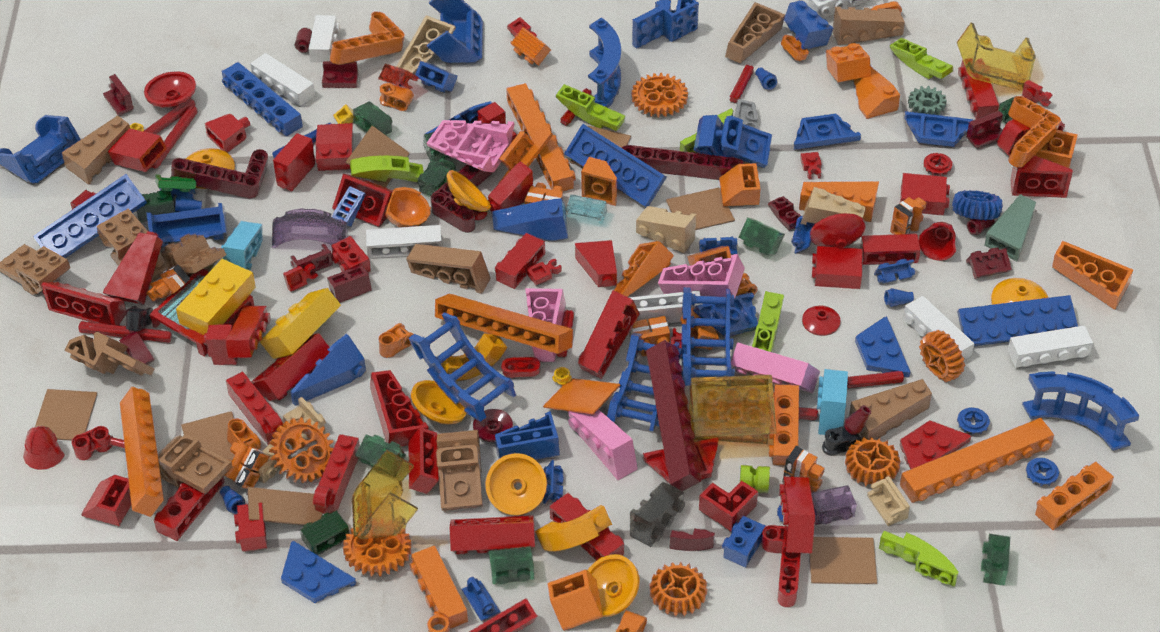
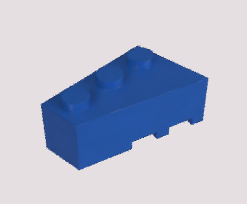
M799 0L789 3L784 21L789 29L795 32L796 40H800L802 43L801 48L808 49L827 45L834 29L828 21L819 16L804 1Z
M551 411L545 413V417L538 420L534 418L528 420L529 423L524 426H514L496 434L495 442L498 459L516 453L530 456L535 460L559 456V438Z

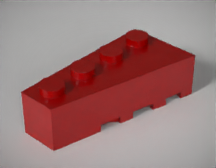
M612 290L589 341L578 358V364L583 371L600 379L603 378L640 315L633 299Z
M391 370L371 373L370 390L387 447L407 446L409 439L419 427L425 429L429 427L426 422L422 421L420 413L417 409H414L410 398L404 394L402 386Z
M784 476L783 484H779L780 506H782L783 525L785 526L786 552L812 553L815 512L809 478Z

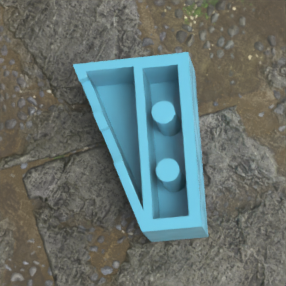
M241 221L234 228L231 236H228L226 243L221 246L227 254L223 259L244 269L251 270V258L256 257L263 241L262 224Z
M824 369V376L819 377L817 409L820 410L818 434L825 435L827 430L844 425L848 371Z

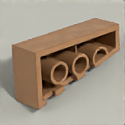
M835 7L834 29L832 33L838 46L903 35L905 21L899 9L878 8V10H871L870 8H864L863 10H856L855 7H848V9Z

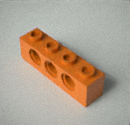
M775 385L774 392H770V404H774V410L770 409V422H773V427L769 428V439H773V445H769V457H773L772 465H785L787 457L795 446H798L799 385ZM785 441L787 444H781L780 442Z
M1096 461L1090 466L1086 465L1079 474L1070 476L1065 484L1055 487L1047 497H1041L1036 504L1035 515L1048 527L1055 530L1110 490L1114 476Z

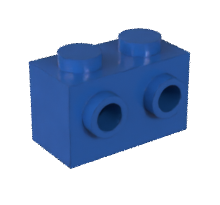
M420 61L414 77L422 80V84L427 86L432 84L436 86V90L445 93L446 90L452 92L458 75L433 64Z
M743 516L739 523L735 522L731 536L726 537L722 544L724 549L723 558L746 568L761 544L762 531L766 526Z

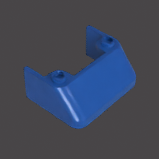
M430 0L429 4L440 13V21L454 25L456 29L453 34L446 31L427 44V47L446 63H475L482 59L483 21L479 13L463 0Z
M218 203V207L160 215L147 213L149 231L158 234V237L163 241L161 247L169 245L168 243L180 242V238L187 234L204 235L205 238L213 237V240L224 239V235L228 234L225 207L222 203Z

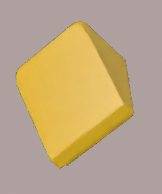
M347 104L333 115L338 124L359 121L353 109Z

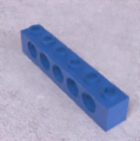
M237 62L221 71L223 85L232 90L235 96H239L247 106L252 107L255 113L260 114L267 123L272 124L278 132L287 137L303 127L301 114L241 63Z

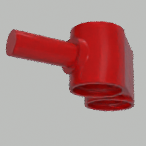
M97 426L87 432L76 435L72 439L74 453L79 460H88L92 457L94 450L106 452L112 446L125 448L124 440L113 438V435L109 434L105 426Z

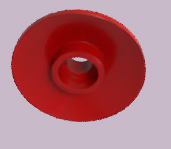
M823 305L808 308L802 316L804 328L808 332L819 336L833 334L838 330L841 322L839 314L834 309Z

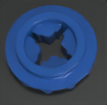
M970 407L963 409L958 414L957 422L959 423V428H963L965 433L971 432L974 435L975 433L982 434L984 430L987 431L990 419L983 410ZM972 417H974L975 425L971 423Z
M1046 458L1032 459L1027 464L1025 470L1027 478H1030L1032 483H1039L1040 486L1043 484L1050 486L1052 482L1056 483L1059 476L1057 465ZM1039 470L1046 472L1045 476L1042 473L1038 474Z

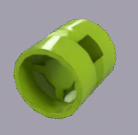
M741 465L740 482H745L757 490L758 493H768L770 466H758L754 469L752 465Z

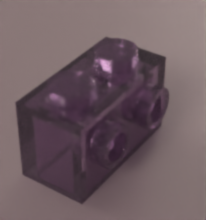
M849 485L811 493L815 512V525L829 524L833 521L847 520L855 517L857 504Z

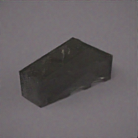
M662 482L650 493L651 498L648 501L643 499L640 502L641 507L638 510L632 509L630 511V537L649 547L655 541L658 542L661 539L665 528L672 525L675 515L681 513L685 506L684 492L665 482Z

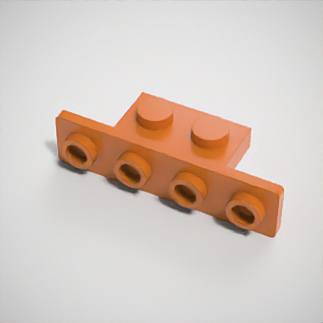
M540 128L531 140L526 133L520 131L499 158L509 169L499 183L518 162L521 161L529 167L553 136L552 132Z

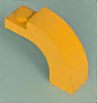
M484 333L474 348L483 355L485 361L492 367L502 357L508 347L499 336ZM465 354L450 356L441 363V366L447 374H452L470 360ZM473 367L456 381L471 379L482 373L476 367Z
M599 505L574 520L564 523L552 521L536 530L535 533L543 550L560 551L578 546L599 536L598 532L612 525L605 507Z

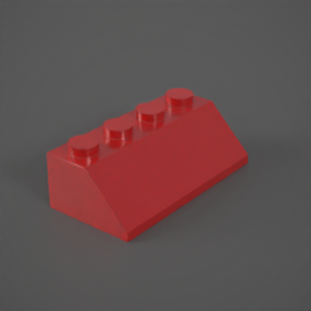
M43 282L41 284L50 311L88 322L120 325L126 316L127 311L124 301L119 298H112L101 293L91 292L59 282Z
M320 333L311 335L292 355L278 358L251 382L261 395L269 401L276 399L280 401L288 395L287 391L290 388L293 389L305 374H311L314 371V367L317 366L315 363L319 359L323 360L330 353L328 351L330 347Z
M533 515L450 520L451 551H455V554H467L468 550H476V553H488L489 549H497V552H508L510 548H518V551H529L531 547H535Z

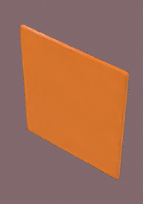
M572 378L570 382L563 385L544 404L543 408L595 414L621 385Z

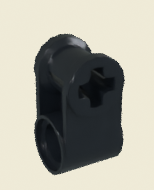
M132 306L127 309L126 329L141 331L152 323L150 314L153 308L141 309L137 308V306Z
M844 426L829 429L825 432L822 450L827 455L847 452L851 444L854 445L856 440L862 441L859 433L853 435Z

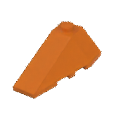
M871 67V76L853 79L856 86L858 106L866 119L898 110L899 92L890 81Z
M660 241L639 244L628 261L629 268L622 273L624 279L616 285L614 291L628 297L661 273L663 268H668L674 255Z

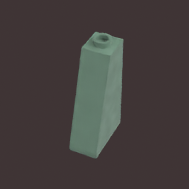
M1020 194L987 232L984 246L990 249L999 247V250L1006 248L1008 257L1017 262L1034 215L1036 202Z

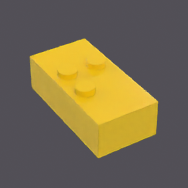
M221 259L176 308L179 324L203 335L207 333L208 325H223L256 288L253 272Z
M328 288L310 292L298 304L295 303L289 307V312L278 318L275 322L276 325L259 342L273 359L292 355L341 304Z

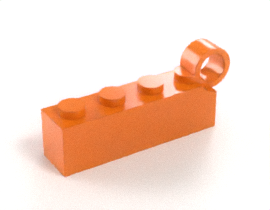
M435 545L411 554L412 563L409 565L412 574L418 576L419 588L421 592L425 591L427 595L425 596L429 608L433 607L435 611L433 612L434 616L428 620V632H450L451 628L467 623V609ZM438 624L445 626L441 630L433 629V627Z

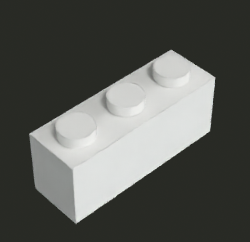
M316 15L309 45L310 62L330 61L332 43L338 41L337 33L340 31V24L337 23L336 16Z

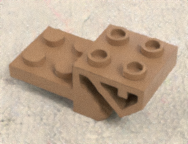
M129 209L97 225V233L104 246L115 249L110 256L118 266L139 232L145 234L147 232V229ZM159 253L151 282L160 278V274L164 270L172 267L161 253Z
M187 234L181 237L180 242L165 246V250L161 252L162 256L172 267L179 265L188 277H191L192 274L201 269L209 267L227 255L223 248H210L204 235Z
M23 244L0 262V272L22 284L23 289L32 295H36L43 290L41 286L43 282H54L71 268L68 259L43 246L36 251L26 244Z
M99 332L94 333V339L81 335L69 340L64 350L71 354L70 358L103 374L106 371L114 374L118 365L141 376L144 373L152 375L155 370L125 354L128 346Z
M478 430L437 434L438 449L436 453L439 470L441 510L483 507L480 473L482 468Z
M188 434L174 437L158 453L161 479L178 488L184 482L204 494L233 467L230 460L201 446L198 439Z

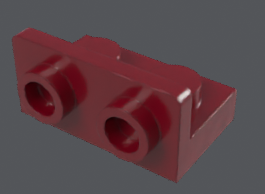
M323 61L322 88H357L359 75L357 62L334 64L331 61Z
M116 74L109 76L110 90L103 93L104 98L117 115L133 110L134 107L129 91Z
M996 111L970 121L967 139L976 148L997 141L1003 131L1000 128L1003 114L1000 111Z
M996 247L984 253L975 251L966 259V263L971 265L974 278L1006 273L1012 270L1006 248L999 250V247Z

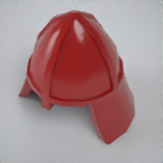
M937 222L925 229L919 236L920 250L923 254L937 261L951 258L956 252V234L953 226L946 222Z
M36 426L27 432L23 458L30 468L46 470L61 462L65 455L57 443L56 435L50 428Z

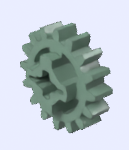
M920 86V89L914 88V92L911 91L908 98L909 108H913L912 112L940 115L941 111H945L947 103L946 95H942V90L936 91V87L930 89V86H927V88Z

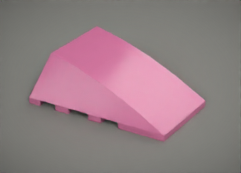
M442 120L428 140L427 146L482 171L494 173L501 163L499 158L511 144L514 122L508 121L507 124H500L499 121H492L491 124H482L481 121L466 123V121Z

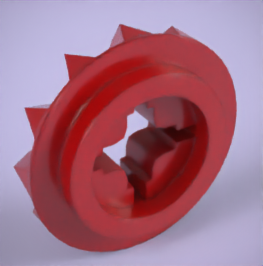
M932 153L925 157L923 167L926 168V172H931L932 175L936 173L941 176L942 173L947 175L948 171H951L953 163L945 154Z

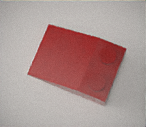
M353 123L317 125L316 163L318 171L351 169L346 161L353 153Z
M1034 155L1023 167L1013 166L1010 179L1012 196H1019L1021 194L1023 196L1067 198L1073 169Z

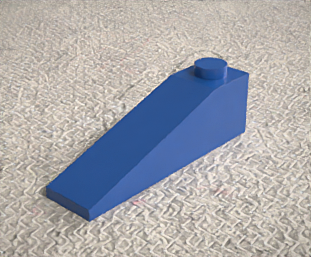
M345 334L332 344L328 349L330 353L323 360L319 359L315 363L317 366L311 374H305L290 391L292 403L295 406L299 404L298 399L301 397L308 401L351 383L364 374L366 371L365 359L348 334Z

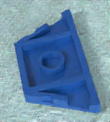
M906 111L904 116L918 143L954 147L967 133L969 122L973 121V119Z
M836 113L806 117L801 119L797 137L794 141V150L860 141L861 134L851 130V125L843 121Z
M752 292L735 297L734 307H730V336L756 329L758 321L755 316L756 308L752 304V299L754 298ZM700 304L696 305L693 309L701 318L725 319V305ZM712 326L718 332L724 335V327Z
M887 316L855 337V343L866 370L883 373L902 371L904 377H910L909 367Z
M292 541L282 572L281 582L311 602L316 603L327 596L339 593V589L347 585L355 586L356 578L295 541Z

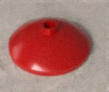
M173 71L163 73L147 83L144 88V95L146 100L154 106L162 108L175 107L185 103L193 96L197 87L196 81L190 74L185 72Z
M850 213L828 216L812 227L810 231L811 241L817 246L845 248L855 243L866 230L865 221L862 217Z

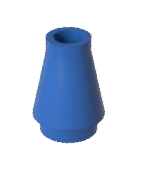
M762 67L756 70L755 75L764 89L771 90L777 85L776 75Z
M181 196V198L176 197L175 212L202 209V201Z
M890 288L884 293V302L890 307L914 301L913 292Z
M230 486L221 488L220 495L223 498L227 511L238 514L237 506L246 505L244 497L231 489Z

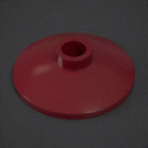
M500 409L484 410L486 418L481 422L476 419L473 421V430H478L479 438L488 442H495L496 434L513 427L510 415Z

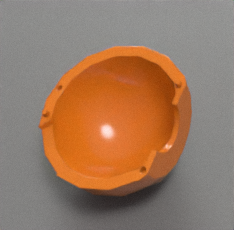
M399 187L393 189L385 215L391 224L398 228L416 227L426 222L430 215L431 207L421 195V192L413 188Z

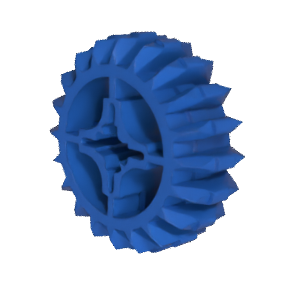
M977 190L957 192L952 203L953 211L956 214L977 220L996 219L1000 217L1003 208L1002 199L999 196Z

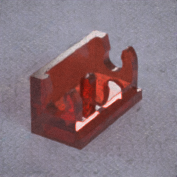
M385 63L378 79L393 85L412 89L413 87L408 85V81L410 79L418 81L419 77L405 69Z

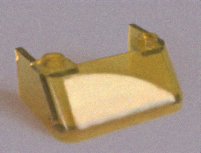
M971 22L957 41L966 70L972 78L1023 91L1024 83L1031 79L1036 55L1029 38L1026 37L1015 53L995 48L989 37L978 35L974 23Z
M388 450L383 453L352 495L353 534L360 539L401 534L405 530L408 521L418 510V507L400 498L403 494L402 481L414 468V465Z

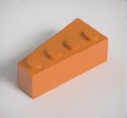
M879 181L803 182L799 210H805L811 192L816 187L866 207L863 219L866 222H871Z
M1062 241L1057 249L1052 265L1055 270L1114 310H1116L1126 292L1133 274V269L1065 241Z

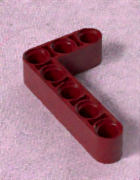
M262 149L253 151L245 173L188 159L176 158L172 161L171 176L193 178L196 181L197 187L252 199L257 197L267 171L268 153Z
M467 164L458 173L478 187L493 172L482 171ZM446 182L431 195L432 214L462 232L469 233L474 231L476 228L475 212L464 205L459 206L454 201L455 197L449 189L448 182Z

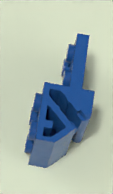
M671 0L655 2L654 9L633 19L632 46L637 49L662 35L670 42H673L698 29L699 3L696 0H678L676 10H671Z
M703 115L698 122L694 151L701 154L739 158L742 161L751 164L756 163L757 166L765 168L768 164L772 134L745 125L742 119L734 116H727L723 125L718 115Z

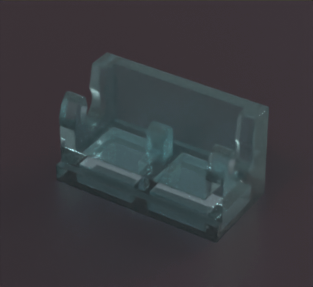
M576 195L570 196L566 208L567 217L571 218L572 214L595 218L599 220L600 224H603L607 213L606 201Z

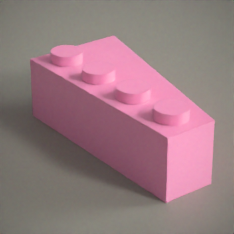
M738 254L731 255V258L728 259L719 257L707 263L698 261L691 266L683 264L663 268L658 285L664 294L683 292V287L691 288V291H699L700 296L725 297L726 289H730L731 295H734L735 299L745 267Z
M525 288L528 316L562 325L566 307L563 289ZM532 346L534 357L540 362H555L556 353Z
M738 342L731 359V366L736 368L735 371L740 374L746 375L748 372L757 379H770V382L777 385H799V390L809 393L814 392L820 374L818 369L807 362Z
M599 409L595 414L568 411L570 418L568 423L572 430L577 432L617 480L638 470L633 439Z

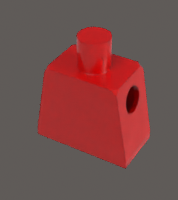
M226 114L204 124L207 137L221 150L228 153L246 139L245 128L250 126V121L246 116L238 120L232 114Z

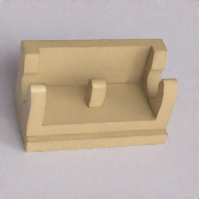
M889 476L871 485V488L874 490L869 491L867 496L887 526L908 518L910 506Z

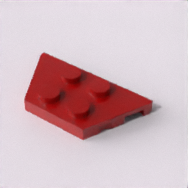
M929 420L900 439L899 445L905 454L906 464L909 465L910 469H913L957 451L970 442L971 436Z
M718 437L695 442V447L698 451V463L701 467V479L712 477L718 448ZM664 449L643 453V460L670 483Z

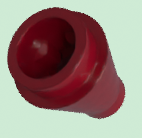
M970 219L967 222V229L971 234L979 235L993 226L995 219Z
M862 405L857 411L846 418L845 429L853 435L861 433L868 417L872 413L870 408Z

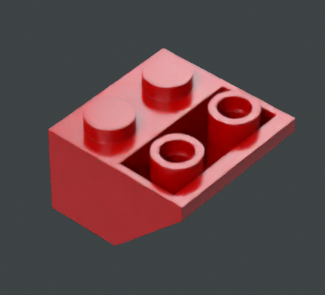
M113 475L99 482L81 515L120 526L131 507L129 479Z

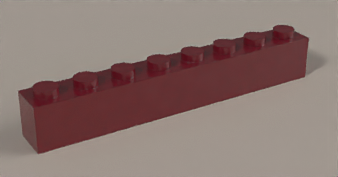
M663 340L646 350L669 482L673 487L684 491L702 482L701 467L698 463V451L694 442L695 435L691 426V415L687 405L688 399L684 389L685 383L681 373L682 367L678 358L679 351L675 345Z

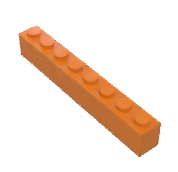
M526 83L506 88L507 102L522 132L526 133L531 140L540 128L552 132L550 124L546 123L544 112L540 111L538 101L534 100L532 89H529ZM553 135L540 151L536 160L551 190L555 185L561 186L562 192L574 189L575 173L573 170H570L569 161L567 158H564L562 147H558L557 138Z
M450 293L435 299L436 318L443 319L442 314L447 313L456 316L460 321V325L556 354L572 348L573 329Z
M132 386L120 401L132 511L151 517L164 499L150 394L144 389Z
M1038 418L905 471L901 474L900 487L912 503L919 500L923 501L931 495L943 493L946 489L960 486L964 482L977 479L988 472H995L999 468L1012 465L1020 459L1029 458L1040 451H1047L1052 446L1054 433L1042 418Z

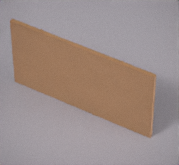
M247 488L249 520H260L259 503L261 502L265 522L305 525L309 522L313 523L322 517V513L315 510L313 505L314 494Z

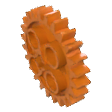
M653 73V77L647 74L646 79L641 77L640 81H636V85H633L632 102H634L635 107H638V111L644 110V114L650 112V116L657 114V117H660V114H663L667 117V113L673 115V111L679 113V108L684 109V105L687 104L688 88L685 87V83H681V79L676 80V76L670 78L669 74L663 76L660 73L657 76Z
M302 417L298 421L292 418L290 423L285 421L283 426L280 425L277 428L278 432L272 435L274 439L269 443L274 446L269 452L275 453L270 459L277 460L274 467L280 466L281 470L279 473L286 472V479L293 476L294 482L299 478L302 483L306 482L307 478L309 482H312L315 478L319 479L322 477L331 456L330 453L334 449L330 447L334 441L327 440L330 433L324 434L325 427L317 428L318 422L312 425L310 418L305 423ZM302 433L307 435L308 440L302 438ZM316 441V444L309 447L306 451H302L292 459H288V456ZM285 443H289L292 447V450H289L285 446ZM312 450L316 451L319 457H315ZM296 460L301 461L303 467L298 466Z
M373 519L372 524L365 521V526L357 524V530L351 528V534H346V540L343 541L345 561H349V567L354 566L355 571L362 569L363 575L367 571L370 572V576H373L375 572L382 576L383 571L389 575L390 569L398 571V565L404 566V561H408L411 554L409 533L406 534L405 528L400 529V524L392 526L391 520L387 524L384 523V519L380 523Z

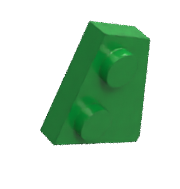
M155 174V183L162 191H172V188H176L183 192H190L191 189H196V181L193 178L176 176L162 178L161 175Z

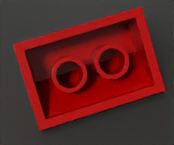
M343 174L332 209L337 208L349 186L366 193L356 218L380 227L387 219L385 213L393 190L359 177ZM352 193L351 197L357 199L358 196ZM349 200V202H348V204H350V205H352V206H353V204L355 203V202H352V201H350V200Z

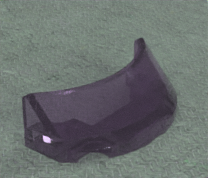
M301 208L285 212L284 216L273 219L272 248L294 240H315L333 245L348 237L347 223L344 220L334 219L331 217V213L318 209Z

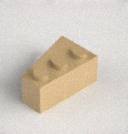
M814 187L806 203L800 224L806 225L807 222L817 223L828 216L842 213L856 214L863 218L866 207L846 200L842 196L831 194L824 189Z
M647 206L636 219V233L654 241H660L663 245L679 252L685 253L695 240L696 214L683 215L681 211L671 213L667 209Z

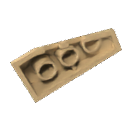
M426 15L394 72L410 78L417 71L420 61L427 62L435 54L427 47V44L446 31L453 34L456 27Z

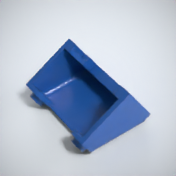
M44 115L35 125L39 137L15 154L8 148H1L0 165L29 183L41 181L64 163L62 152L81 140L68 117Z

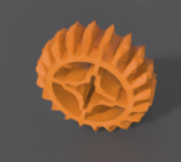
M936 330L929 332L920 341L921 345L919 346L920 354L923 357L922 361L925 362L926 367L939 380L943 379L945 382L955 380L964 372L965 363L963 361L965 359L961 354L962 351L959 349V345L955 343V339H951L949 334Z
M872 436L869 440L864 437L862 441L856 440L854 445L851 444L845 457V467H847V473L851 474V479L857 478V483L864 482L865 487L868 484L885 479L887 476L894 480L900 470L901 462L894 445L888 446V440L881 442L880 438L874 440Z
M672 561L670 567L664 564L663 570L657 569L656 574H653L650 583V596L653 599L654 605H658L660 611L666 609L667 615L670 612H674L675 617L678 613H682L685 617L687 611L693 614L694 609H699L701 603H704L707 595V582L704 579L703 573H698L697 567L691 569L690 563L687 566H683L682 562L679 565H675ZM668 582L669 585H667L666 588L662 590V587ZM694 588L695 591L691 595H688L690 590Z

